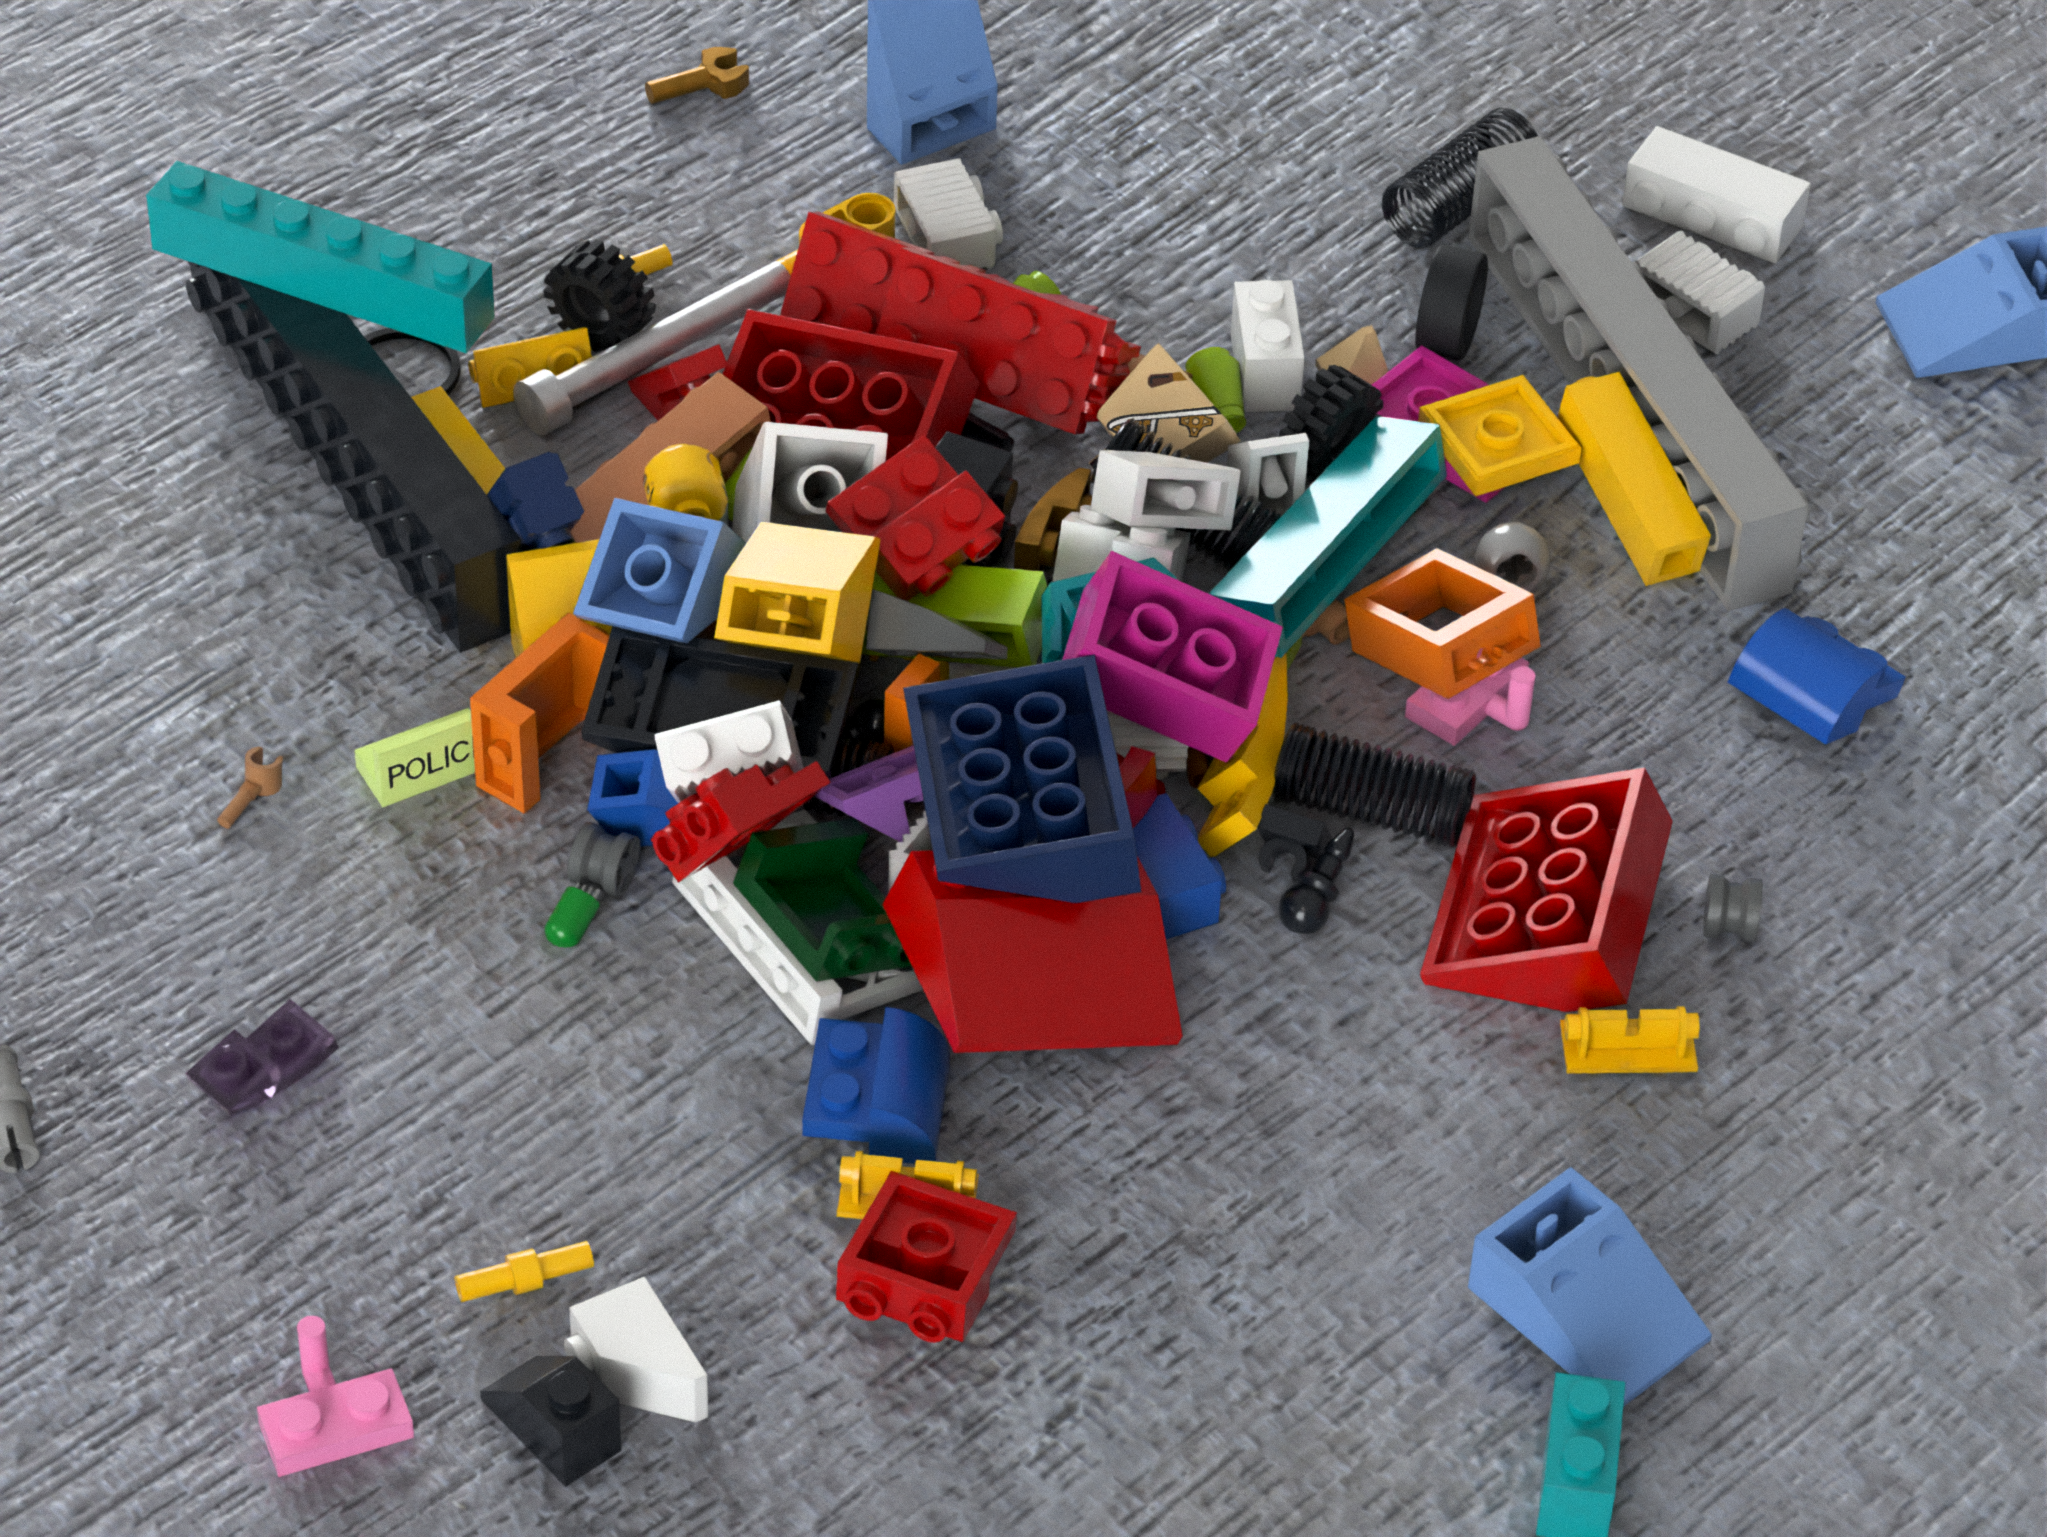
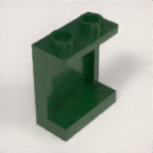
M855 818L752 832L733 881L734 886L816 982L912 966L882 905L886 897L856 864L868 833Z

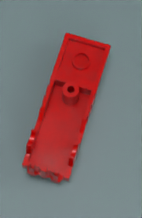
M819 211L808 212L780 312L781 316L958 351L980 382L975 399L1074 435L1084 434L1087 422H1099L1096 417L1099 409L1129 376L1130 371L1127 364L1132 358H1138L1141 346L1125 342L1114 332L1117 320L1097 314L1099 307L1075 302L1068 299V296L1061 294L1038 293L1012 284L997 274H986V270L972 265H960L958 260L946 256H935V252Z

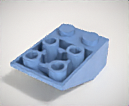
M868 0L867 129L892 156L903 165L996 129L998 85L978 0Z
M2047 226L1993 234L1876 297L1875 303L1916 378L2047 358Z
M1572 1167L1568 1168L1475 1236L1468 1288L1569 1374L1626 1382L1624 1406L1711 1341L1712 1334L1623 1210Z

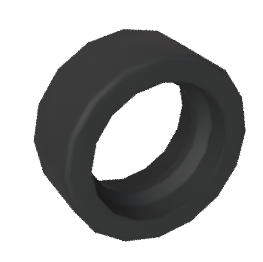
M1446 244L1438 247L1428 270L1419 305L1415 333L1416 348L1422 345L1441 357L1458 361L1465 358L1477 328L1485 295L1488 273V259L1485 253Z

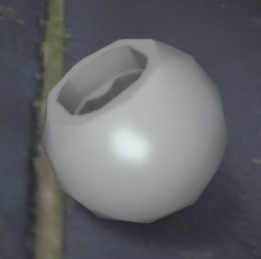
M1520 522L1500 523L1484 533L1475 551L1476 567L1530 593L1542 586L1550 571L1551 551L1545 538L1533 527Z

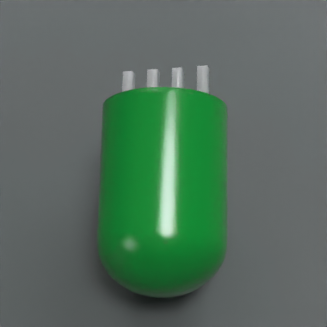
M578 882L575 887H566L545 924V936L550 943L558 947L567 948L573 947L581 941L600 907L599 902L596 900L600 889H596L594 895L591 896L594 890L593 887H590L588 892H585L587 885H583L582 889H579L581 884Z

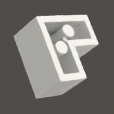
M1082 505L1080 513L1072 511L1062 520L1053 582L1096 572L1111 550L1136 562L1154 557L1175 575L1177 580L1183 582L1190 532L1175 530L1176 528L1128 526L1090 510L1091 505Z

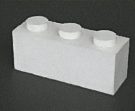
M1656 126L1628 162L1622 206L1776 264L1804 225L1811 183Z

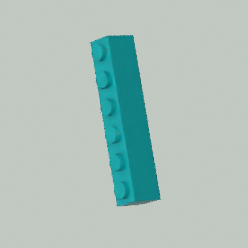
M177 160L146 194L153 250L466 354L495 318L492 263Z
M1376 416L1209 594L1282 626L1283 629L1275 657L1282 658L1447 477L1440 424Z

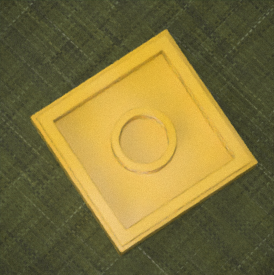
M1524 375L1419 408L1418 422L1440 424L1444 457L1475 497L1580 463L1581 446Z

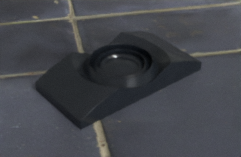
M612 626L581 735L584 741L615 753L657 750L655 734L780 700L792 720L803 768L817 761L828 779H831L860 672L859 663L696 637L688 643H682Z

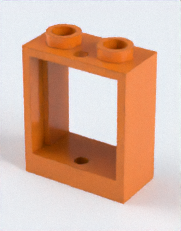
M1438 548L1344 599L1353 652L1447 699L1541 647L1533 593ZM1442 607L1463 616L1436 632L1417 623L1420 619ZM1482 648V653L1477 658V653Z

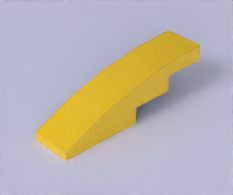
M1286 653L1282 658L1275 657L1256 727L1227 763L1214 757L1197 788L1214 806L1198 834V843L1210 857L1217 856L1257 829L1262 818L1263 808L1268 803L1275 784L1274 772L1284 740L1288 704Z

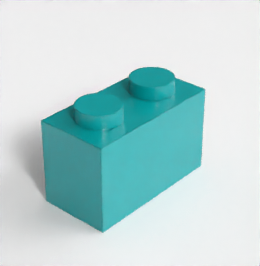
M1555 1373L1547 1423L1536 1536L1608 1537L1616 1492L1626 1382Z

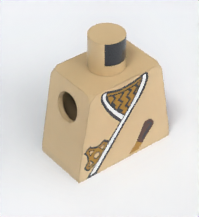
M1159 343L1147 353L1099 409L1096 416L1112 439L1128 419L1134 418L1135 422L1139 421L1140 425H1145L1146 427L1140 443L1148 432L1154 431L1155 433L1152 442L1145 452L1149 451L1157 438L1163 437L1164 442L1157 454H1160L1166 444L1172 443L1173 448L1168 456H1171L1176 449L1181 448L1182 453L1179 458L1190 454V460H1199L1200 462L1208 463L1226 452L1228 445L1237 444L1241 441L1228 420ZM1099 454L1088 463L1093 470L1098 462Z

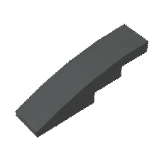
M872 589L865 629L867 630L866 649L888 656L916 657L920 653L926 657L1007 660V646L957 619Z

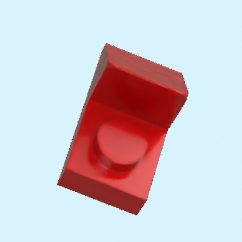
M718 344L671 362L627 382L631 392L659 421L681 403L692 389L700 387L711 378L709 374L727 367L728 364Z

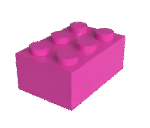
M1111 550L1083 589L1063 660L1095 655L1106 710L1227 763L1257 725L1283 627Z

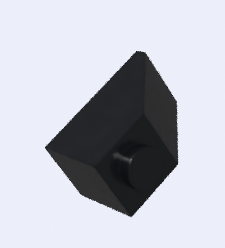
M535 1356L480 1391L481 1400L565 1487L621 1452L619 1399L577 1356Z

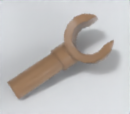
M1335 599L1305 631L1302 638L1310 637L1320 632L1334 645L1346 641L1350 638L1345 606Z
M253 747L245 754V781L239 788L236 796L217 818L218 823L222 827L229 829L249 803L254 801L257 796H270L280 791L282 787L283 756H278L272 764L262 765V747Z

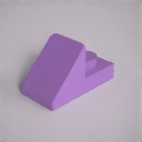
M914 745L829 779L831 783L815 795L816 798L898 842H903V835L909 834V824L904 802L915 803L924 801Z

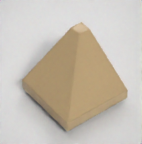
M1372 325L1362 327L1316 359L1318 371L1322 368L1328 370L1329 365L1341 366L1371 385L1388 372L1376 331Z

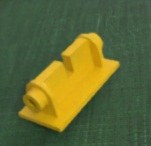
M582 327L474 350V360L468 361V368L472 382L474 384L478 383L482 408L515 401L513 389L517 382L542 369L548 370L556 376L591 358L588 328Z
M1677 1006L1676 1009H1640L1638 1019H1628L1627 1010H1587L1586 1007H1579L1577 1014H1566L1565 1020H1560L1567 1074L1698 1072L1694 1039L1699 1038L1698 1013H1686L1685 1006Z
M856 1150L855 1157L842 1156L839 1174L841 1189L836 1217L863 1219L891 1171L975 1199L979 1174H977V1169L964 1168V1161L957 1160V1164L916 1160L915 1167L902 1166L903 1158L866 1155L864 1151Z

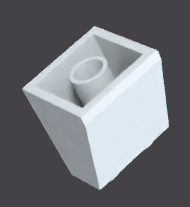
M764 422L736 484L732 530L746 543L761 522L842 532L825 512L827 502L886 461L888 433Z

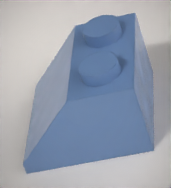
M614 498L573 614L580 619L688 643L718 618L725 574L746 545V542L722 521Z

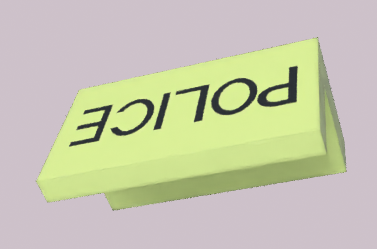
M469 708L355 749L356 768L382 808L475 773L472 720Z

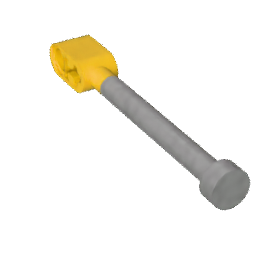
M878 193L857 194L822 212L895 238V205L884 195ZM805 222L801 225L799 229V244L804 230ZM798 249L556 376L552 372L542 369L517 382L514 385L513 394L516 407L522 419L533 432L544 436L569 423L573 416L572 407L745 317L747 309L758 310L786 294Z

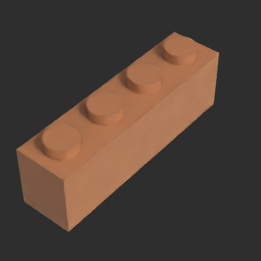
M718 371L700 387L692 389L681 403L659 421L647 426L636 440L613 459L602 463L591 477L575 489L585 512L571 530L574 540L570 544L600 539L614 498L648 505L643 485L645 467L655 455L668 446L689 444L709 450L719 462L725 484L749 449L753 447L763 423L771 422L768 407Z

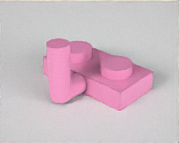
M1482 648L1478 651L1477 658L1480 657ZM1520 658L1449 699L1421 686L1407 699L1405 718L1453 746L1458 744L1487 716L1511 730H1523L1527 727L1530 720L1535 672L1529 668L1527 660Z
M318 1316L302 1318L297 1324L302 1375L309 1392L257 1407L259 1426L278 1477L414 1438L413 1420L393 1369L390 1368L336 1384L329 1366L324 1321Z

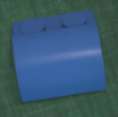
M1783 608L1768 618L1748 641L1734 665L1728 683L1826 745L1857 732L1866 710L1897 698L1906 676L1888 666L1885 657L1878 652L1867 648H1859L1838 635V629L1828 621L1809 616L1801 618L1787 608Z
M885 1007L883 1024L819 1018L802 1118V1136L869 1142V1155L903 1158V1163L915 1164L916 1160L936 1162L950 1069V1049L943 1034L924 1018L892 1007Z

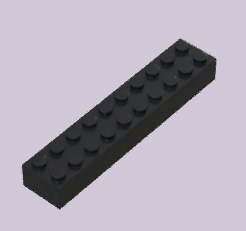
M188 261L192 278L186 280V290L192 306L198 313L204 311L207 314L220 344L224 347L230 345L237 355L244 376L249 381L255 379L263 389L266 403L275 416L281 414L287 421L297 447L301 451L308 449L314 457L317 469L324 483L329 487L335 485L341 493L350 518L355 523L362 521L368 529L377 554L382 559L389 558L395 565L404 590L409 596L417 595L424 604L433 629L438 634L445 632L460 653L511 633L506 554L522 552L521 538L349 316L345 313Z

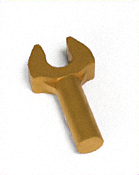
M712 47L704 49L701 52L702 63L698 68L646 82V95L649 102L654 104L709 88L711 92L718 94L721 98L728 99L737 96L749 85V66H737V49Z

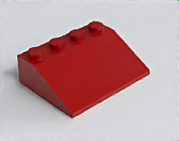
M747 309L727 360L728 366L724 368L722 373L767 406L771 422L888 433L886 461L922 435H925L934 447L937 446L946 431L961 435L980 382L958 351Z
M1646 768L1473 795L1470 812L1464 820L1420 972L1423 983L1425 985L1564 1012L1578 1011L1579 1007L1594 1009L1627 1004L1673 823Z
M933 850L910 852L882 905L954 1053L1178 1045L1183 1035L1159 897L1138 856L1141 892L1081 903H1071L938 881Z

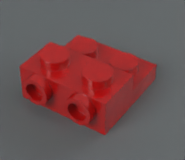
M922 435L829 500L825 510L827 515L843 533L873 536L881 539L875 571L897 597L907 601L920 592L925 597L936 593L952 578V569L968 558L975 563L989 555L1002 540L999 535L1005 520V515L966 470L958 475L925 435Z
M817 761L796 773H793L787 764L766 777L757 764L733 777L728 768H725L695 788L697 793L669 809L665 815L670 823L655 832L650 840L653 843V848L658 858L668 866L679 883L748 844L752 832L772 830L831 782Z
M891 1171L838 1261L836 1300L844 1302L848 1311L862 1320L874 1321L883 1315L907 1323L910 1330L918 1338L927 1342H940L945 1337L964 1342L989 1296L990 1277L1016 1231L1017 1212Z

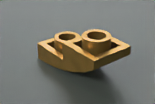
M1079 467L1056 483L1034 506L1021 526L1015 540L1014 569L1043 571L1045 566H1055L1062 520L1072 511L1080 513L1082 505H1091L1093 495H1090V469Z

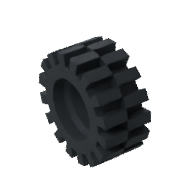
M589 240L576 246L550 270V273L546 275L544 283L548 286L543 289L544 298L553 300L547 306L551 315L559 314L562 318L557 323L563 331L568 327L572 330L587 327L590 348L596 352L600 347L604 351L640 332L652 320L653 317L651 315L655 312L656 304L650 302L655 296L653 288L643 287L642 285L648 279L643 270L635 273L631 266L636 262L629 255L622 260L619 258L620 249L616 246L611 245L605 250L604 241L595 240L590 244Z
M1329 365L1328 370L1322 368L1316 372V381L1309 378L1303 385L1305 392L1302 396L1296 394L1291 403L1295 405L1293 412H1286L1283 422L1287 424V427L1281 429L1279 437L1302 433L1307 434L1309 439L1307 472L1317 478L1376 416L1382 417L1377 413L1383 409V400L1380 399L1382 393L1380 390L1343 367Z

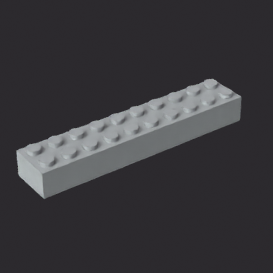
M1541 136L1478 151L1468 239L1477 252L1487 255L1488 268L1569 384H1573L1577 380L1588 376L1597 378L1620 372L1711 534L1700 572L1727 611L1792 594L1796 570L1801 564L1802 559L1801 543L1804 527L1810 516L1808 501L1803 491L1795 488L1782 471L1776 454L1771 449H1767L1754 432L1747 414L1744 411H1739L1725 392L1721 378L1716 373H1712L1698 355L1692 338L1684 335L1671 317L1666 302L1656 297L1646 283L1639 265L1630 261L1618 244L1613 229L1604 225L1593 210L1589 196L1586 192L1578 189L1567 174L1563 160L1559 156H1554Z

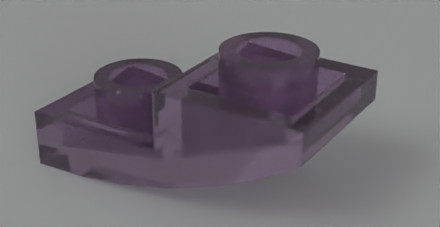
M289 999L247 1038L234 1029L185 1074L196 1087L232 1117L250 1110L283 1092L324 1062L339 1047L334 1036Z

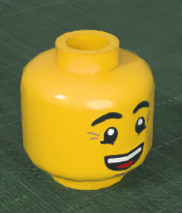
M689 444L671 445L655 455L645 467L643 485L648 505L717 521L725 514L728 495L719 462L709 450Z

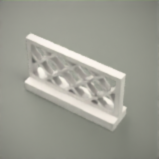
M802 810L789 815L773 829L815 824L817 822L806 810ZM748 844L679 883L673 876L672 883L811 1045H814L816 1041L819 1018L841 1020L923 990L914 970L903 972L890 969L848 976L847 978L867 982V985L864 988L844 995L842 994L843 990L833 979L816 982L733 884L738 868L728 858L734 856L743 857Z

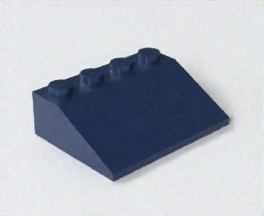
M1095 655L903 688L938 881L1071 903H1081L1141 892L1135 837Z

